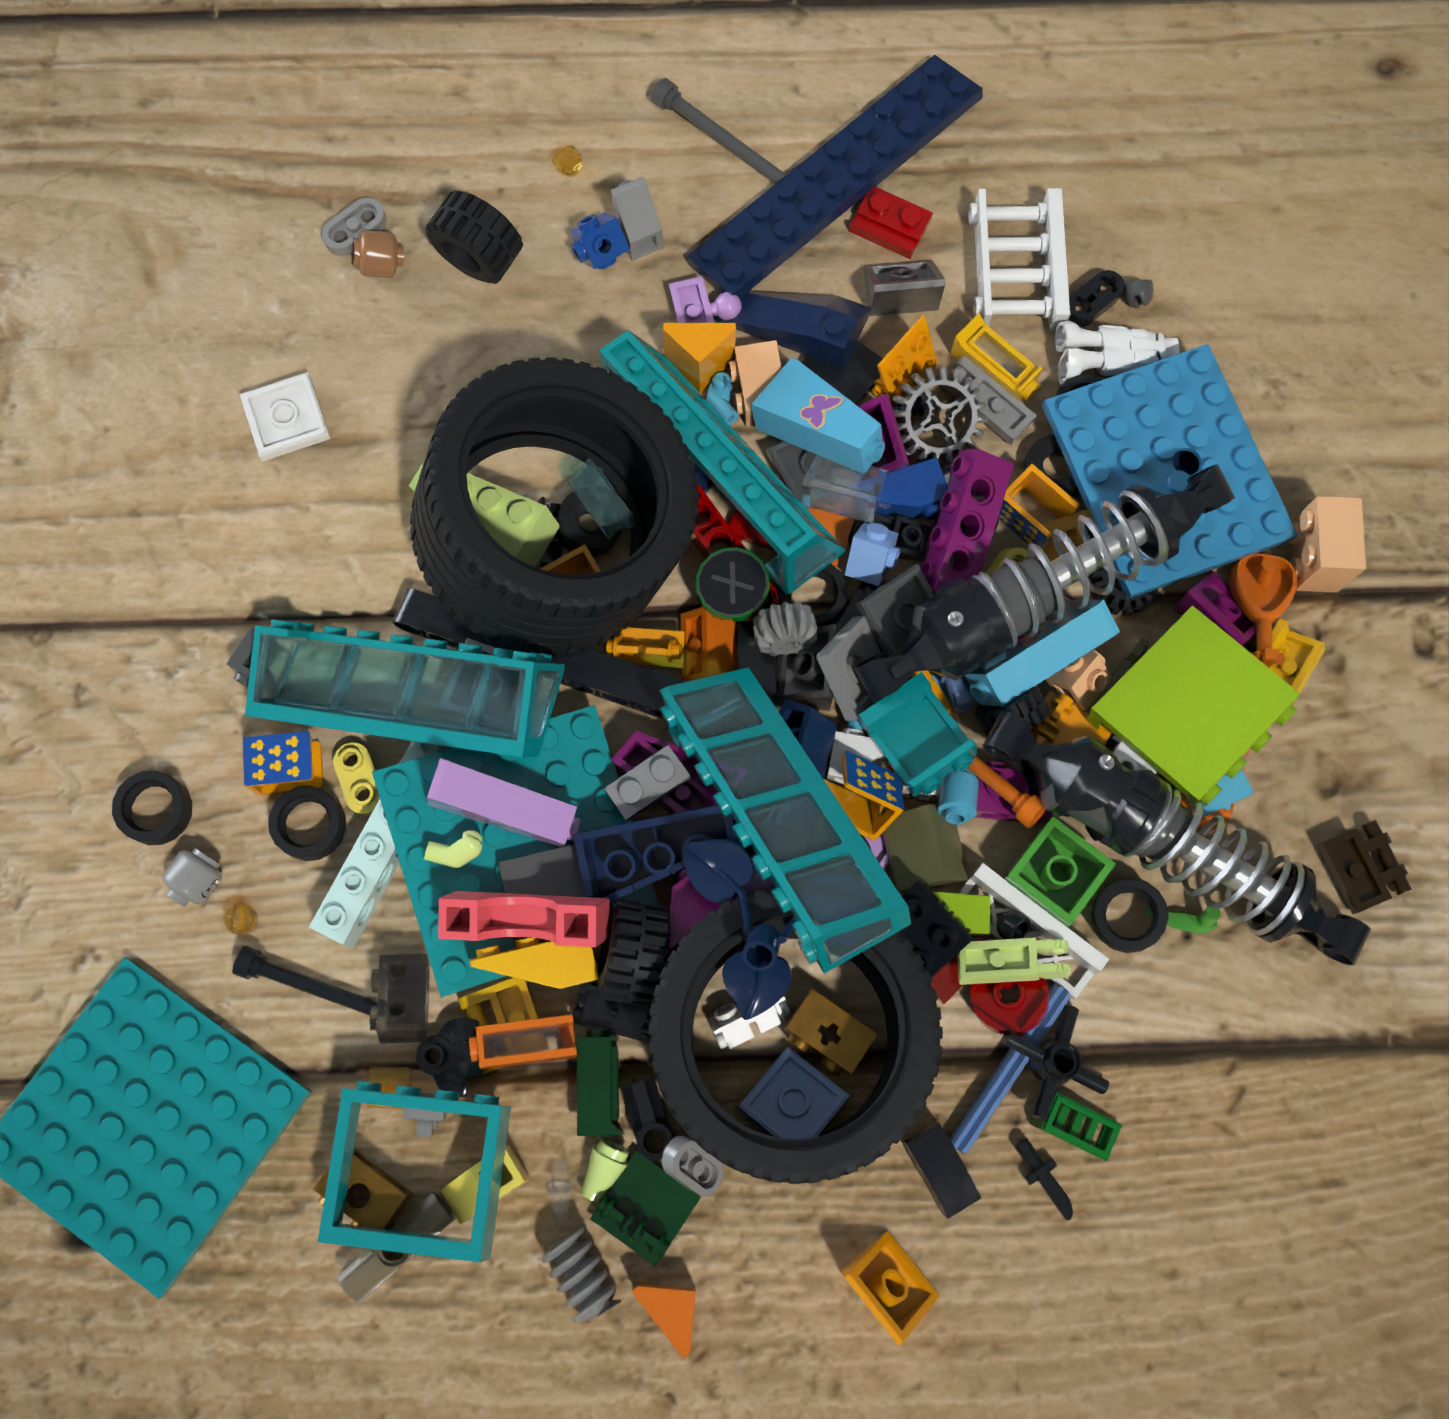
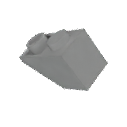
M644 177L633 181H624L616 188L611 189L613 213L630 247V250L627 252L631 260L634 261L663 249L662 228Z

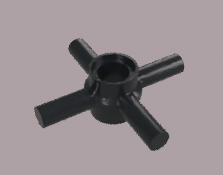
M1065 1005L1054 1041L1046 1042L1040 1046L1011 1030L1006 1031L1002 1037L1003 1045L1030 1058L1031 1071L1041 1081L1031 1114L1033 1118L1040 1121H1047L1058 1084L1066 1083L1072 1079L1101 1095L1105 1094L1109 1087L1108 1080L1081 1067L1080 1053L1075 1046L1070 1044L1079 1014V1009L1071 1005ZM1054 1056L1057 1060V1068L1054 1065Z

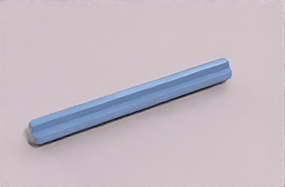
M1053 984L1050 986L1049 1007L1045 1017L1035 1028L1025 1032L1022 1037L1038 1045L1041 1043L1071 997L1069 991L1061 985ZM1011 1048L1008 1049L949 1139L956 1150L961 1153H967L1029 1061V1057Z

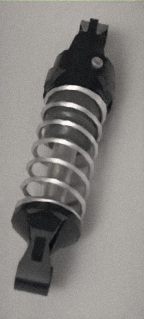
M1212 465L1189 477L1186 480L1188 485L1183 492L1165 495L1140 484L1128 487L1119 495L1118 507L1108 501H1105L1102 505V514L1108 530L1101 533L1090 518L1083 515L1078 517V530L1084 541L1078 547H1075L1065 532L1055 529L1052 537L1060 557L1051 562L1038 545L1030 543L1028 546L1029 557L1016 564L1011 558L1005 557L1003 567L989 575L980 571L978 576L973 575L967 579H955L936 590L933 599L922 603L914 609L910 635L899 654L886 656L884 652H881L854 667L871 701L875 702L891 695L918 671L928 670L955 681L973 670L985 671L1006 659V652L1017 645V637L1021 635L1034 637L1038 632L1039 625L1044 621L1060 622L1063 618L1065 604L1069 607L1083 609L1088 604L1090 590L1097 594L1108 595L1113 590L1116 577L1121 580L1132 581L1138 576L1140 564L1157 567L1161 563L1163 564L1175 557L1179 552L1180 538L1195 525L1202 513L1211 512L1235 499L1219 465ZM1109 509L1115 514V516L1119 520L1120 523H1118L1117 525L1113 523V520L1109 513ZM1084 523L1091 530L1094 538L1090 539ZM1060 539L1064 542L1069 552L1066 553ZM1140 552L1150 560L1141 557ZM1128 554L1134 560V569L1129 574H1122L1115 569L1113 561ZM1103 567L1108 571L1109 583L1105 588H1098L1089 582L1088 575ZM1077 581L1082 584L1084 594L1083 600L1079 603L1067 598L1062 591ZM1058 610V614H1056L1054 617L1049 616L1050 614Z

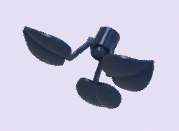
M713 839L690 842L683 849V863L692 885L699 894L709 901L718 904L730 901L735 892L740 898L744 922L743 933L747 936L744 949L734 952L727 958L723 966L722 976L726 989L736 1002L743 1019L749 1020L774 1006L784 996L790 986L792 977L790 966L784 958L778 956L780 945L787 941V937L794 930L792 924L797 922V920L793 917L781 932H778L773 926L768 924L754 927L751 922L747 893L742 887L751 880L753 875V863L748 852L742 846L730 840ZM823 873L813 876L801 886L799 892L805 910L814 924L818 926L872 909L876 903L874 896L864 885L848 876L837 873ZM854 929V930H851V931H848V932H845V933H842V934H839V935H836V936H833V937H830V938H841V937H845V936L850 935L851 933L855 932L857 929Z

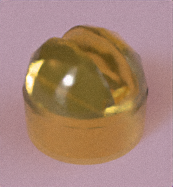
M570 145L559 151L553 158L552 163L563 176L572 177L580 172L582 158L576 148Z
M237 903L225 911L223 919L228 931L237 935H246L256 927L258 917L256 911L251 906ZM241 909L238 918V928H234L236 910Z

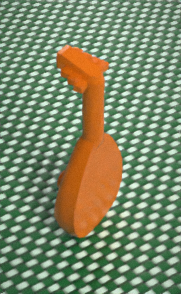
M1256 553L1235 561L1229 571V589L1243 613L1256 624L1257 651L1252 654L1267 667H1270L1272 664L1283 665L1284 653H1279V649H1272V624L1285 613L1291 604L1297 590V574L1293 565L1288 560L1275 555Z

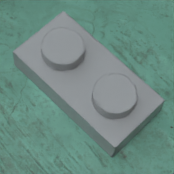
M667 745L605 787L604 790L625 821L628 822L690 779V775L669 745Z

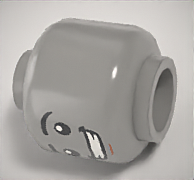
M194 848L192 852L186 850L179 852L162 876V881L170 888L166 896L184 907L189 902L204 904L222 880V873L218 870L221 864L197 848Z

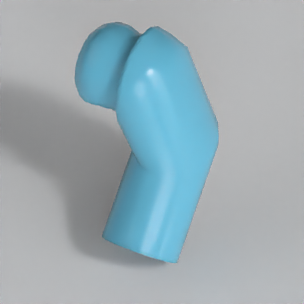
M719 372L712 377L706 400L729 425H732L736 422L739 415L729 404L732 393L731 378L727 373Z

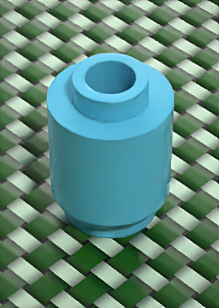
M967 768L960 773H956L953 770L942 778L943 783L940 786L938 813L947 822L961 825L976 816L979 780Z

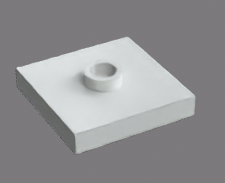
M308 372L240 394L254 442L262 461L331 439L312 379Z

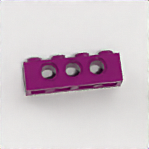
M980 449L959 451L958 456L954 459L951 466L952 476L950 483L940 502L941 512L939 519L930 534V548L927 558L920 567L934 594L936 590L955 579H967L973 575L978 576L979 572L982 571L1012 474L1013 463ZM972 485H973L974 488H975V495H974V497H972V494H971V487H972ZM961 520H963V522H964V531H963V533L961 532V529H960ZM951 554L953 555V558H954V563H953L952 568L950 567V563H949V559H950Z

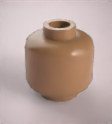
M364 230L360 233L359 238L353 239V267H359V271L363 276L392 278L396 273L397 266L403 267L404 245H397V240L393 233Z

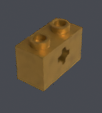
M814 989L810 990L784 1029L790 1034L787 1039L789 1043L804 1053L812 1049L823 1058L820 1064L837 1076H840L842 1071L848 1075L852 1074L877 1036L876 1032ZM831 1025L836 1029L834 1036L839 1040L837 1043L829 1042L823 1045L820 1042L822 1034L817 1030L819 1027L826 1029Z

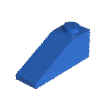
M936 457L834 490L832 505L834 509L856 512L861 508L887 517L899 515L911 520L921 517L929 520L941 512L940 502L948 489V485Z

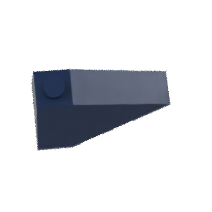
M749 291L740 298L742 308L735 318L723 320L717 316L716 322L736 323V330L766 341L776 340L779 346L806 356L809 354L844 369L870 316L872 308L840 296Z

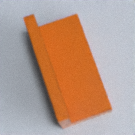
M703 607L682 613L681 631H685V656L682 680L692 681L738 670V621L732 622V620L715 618ZM728 682L724 684L734 685V682Z

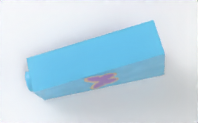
M791 358L751 404L756 430L862 474H865L870 466L878 462L883 455L885 443L882 438L881 424L797 359Z
M1088 600L1087 606L1083 609L1069 607L1065 604L1063 618L1060 622L1044 621L1039 625L1038 632L1034 637L1031 638L1023 635L1017 637V645L1006 652V659L985 671L976 669L965 676L970 685L969 690L973 698L980 705L1004 706L1117 635L1120 631L1105 601ZM1058 610L1053 612L1049 616L1054 617L1056 614H1058Z

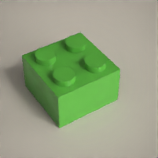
M1052 816L1043 824L1003 879L1066 927H1069L1116 863Z

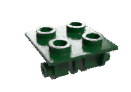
M636 1150L629 1160V1164L601 1200L590 1219L656 1267L701 1196L689 1191L667 1175L662 1168Z

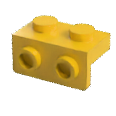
M1280 618L1274 629L1272 628V649H1279V653H1284V664H1272L1268 668L1301 693L1325 652V643L1289 630L1288 620Z

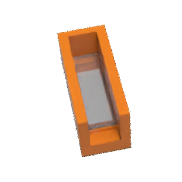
M573 1014L477 1026V1037L469 1038L471 1062L479 1061L481 1071L577 1058Z

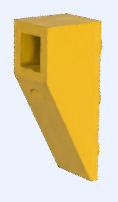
M526 937L515 940L516 948L500 951L499 945L475 950L477 957L469 959L471 967L558 989L599 979L592 947L555 945L550 940L540 942L539 938Z

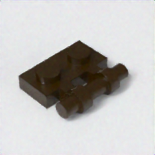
M1376 820L1362 825L1368 838L1364 842L1357 828L1317 845L1352 914L1359 913L1391 899L1392 896L1386 886L1388 882H1391L1397 895L1412 890L1405 876L1409 873L1403 863H1398L1389 846V843H1392L1388 833L1382 832ZM1373 850L1384 869L1381 873H1379L1369 853Z

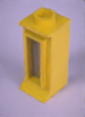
M980 313L956 335L950 355L956 360L961 356L969 358L1019 401L1022 398L1026 401L1029 400L1041 384L1037 381L1043 368L1041 366L1038 368L986 325Z

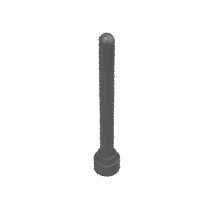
M663 78L656 85L651 95V101L663 110L666 108L668 110H676L775 184L786 176L783 171L681 97V92L678 91V86L668 78Z

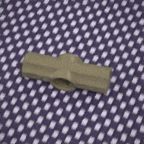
M432 1192L391 1229L438 1235L456 1218L445 1201L435 1192ZM367 1249L338 1274L337 1278L347 1295L357 1304H360L404 1264L411 1261L416 1254L405 1253L402 1258L398 1259L393 1257L389 1251Z

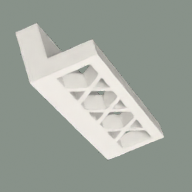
M984 863L974 871L959 891V894H968L975 885L987 896H990V935L996 940H1003L997 932L996 914L1016 911L1030 920V928L1035 931L1027 933L1024 938L1041 936L1045 940L1061 939L1067 941L1069 951L1066 952V956L1058 957L1057 955H1052L1051 958L1038 959V964L1073 960L1085 971L1074 986L1070 985L1063 978L1048 979L1053 984L1061 985L1068 990L1073 999L1079 996L1092 976L1101 972L1109 961L1106 956ZM994 901L1000 904L1003 908L995 909Z

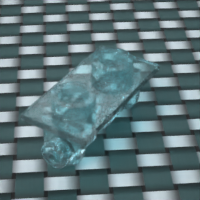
M589 458L567 482L609 540L621 528L628 530L636 524L633 518L635 513L627 508L620 496H617L615 489L604 476L602 467H597L592 459Z

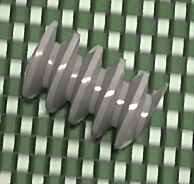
M584 1226L548 1246L549 1250L541 1259L543 1263L556 1261L557 1265L549 1273L550 1278L564 1277V1281L557 1288L558 1293L572 1292L571 1297L564 1305L566 1308L579 1306L580 1310L572 1319L573 1323L588 1322L622 1301L621 1299L608 1300L616 1289L614 1284L600 1285L607 1277L608 1272L606 1269L593 1271V1268L600 1261L599 1255L585 1256V1253L592 1246L591 1240L578 1242L577 1239L585 1230Z

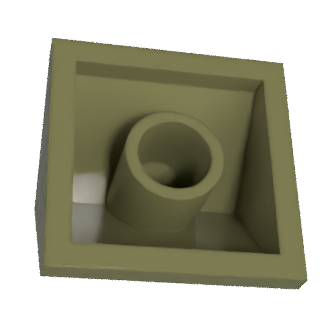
M927 804L903 811L883 832L893 884L899 893L907 892L918 880L924 886L928 884L930 888L969 880L957 825L947 822L938 813V805Z

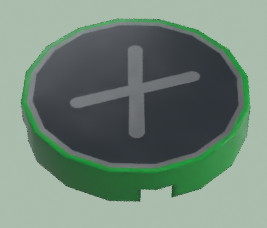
M738 547L723 548L710 554L701 563L696 575V593L702 607L713 617L721 620L743 621L754 616L765 605L770 590L769 573L763 561L752 552Z

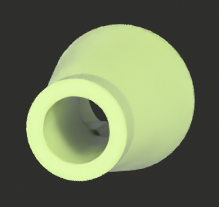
M601 1138L598 1146L594 1145L592 1148L584 1184L580 1191L581 1195L593 1202L600 1203L629 1164L626 1160L629 1151L612 1140Z

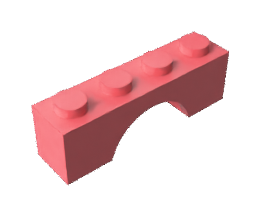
M455 891L439 898L438 939L479 941L499 937H532L550 940L555 945L597 947L609 939V898Z

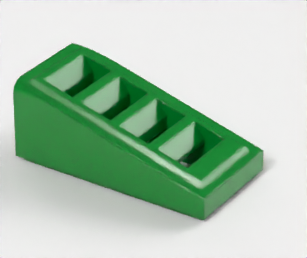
M1055 1092L1047 1121H1040L1032 1116L1029 1121L1030 1125L1104 1161L1108 1160L1122 1127V1124L1058 1092ZM1071 1109L1073 1114L1064 1132L1062 1128ZM1086 1116L1088 1121L1079 1139L1077 1135ZM1100 1123L1104 1126L1096 1146H1093L1091 1141Z

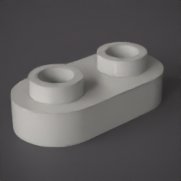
M369 197L355 201L328 221L323 227L322 239L326 248L337 256L351 254L353 252V239L359 238L362 231H382L385 227L386 214L383 206L376 199ZM368 218H374L369 223L365 222V220ZM341 238H347L345 241L338 243V240Z
M677 1136L669 1142L663 1151L662 1166L665 1173L689 1191L702 1197H708L719 1188L724 1174L723 1163L704 1151L692 1139L685 1136Z

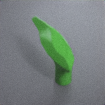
M1145 907L1144 913L1153 918L1151 908ZM1209 907L1201 915L1184 911H1168L1167 925L1181 931L1207 933L1219 927L1216 921L1220 918L1221 912L1219 909L1214 910Z

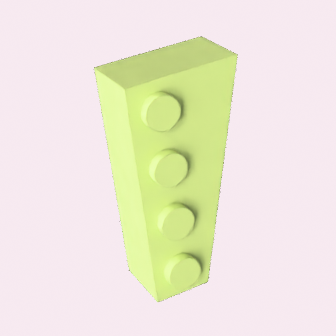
M423 463L409 484L414 493ZM468 473L467 485L471 503L484 528L507 552L519 560L536 567L559 529L558 522L547 506Z

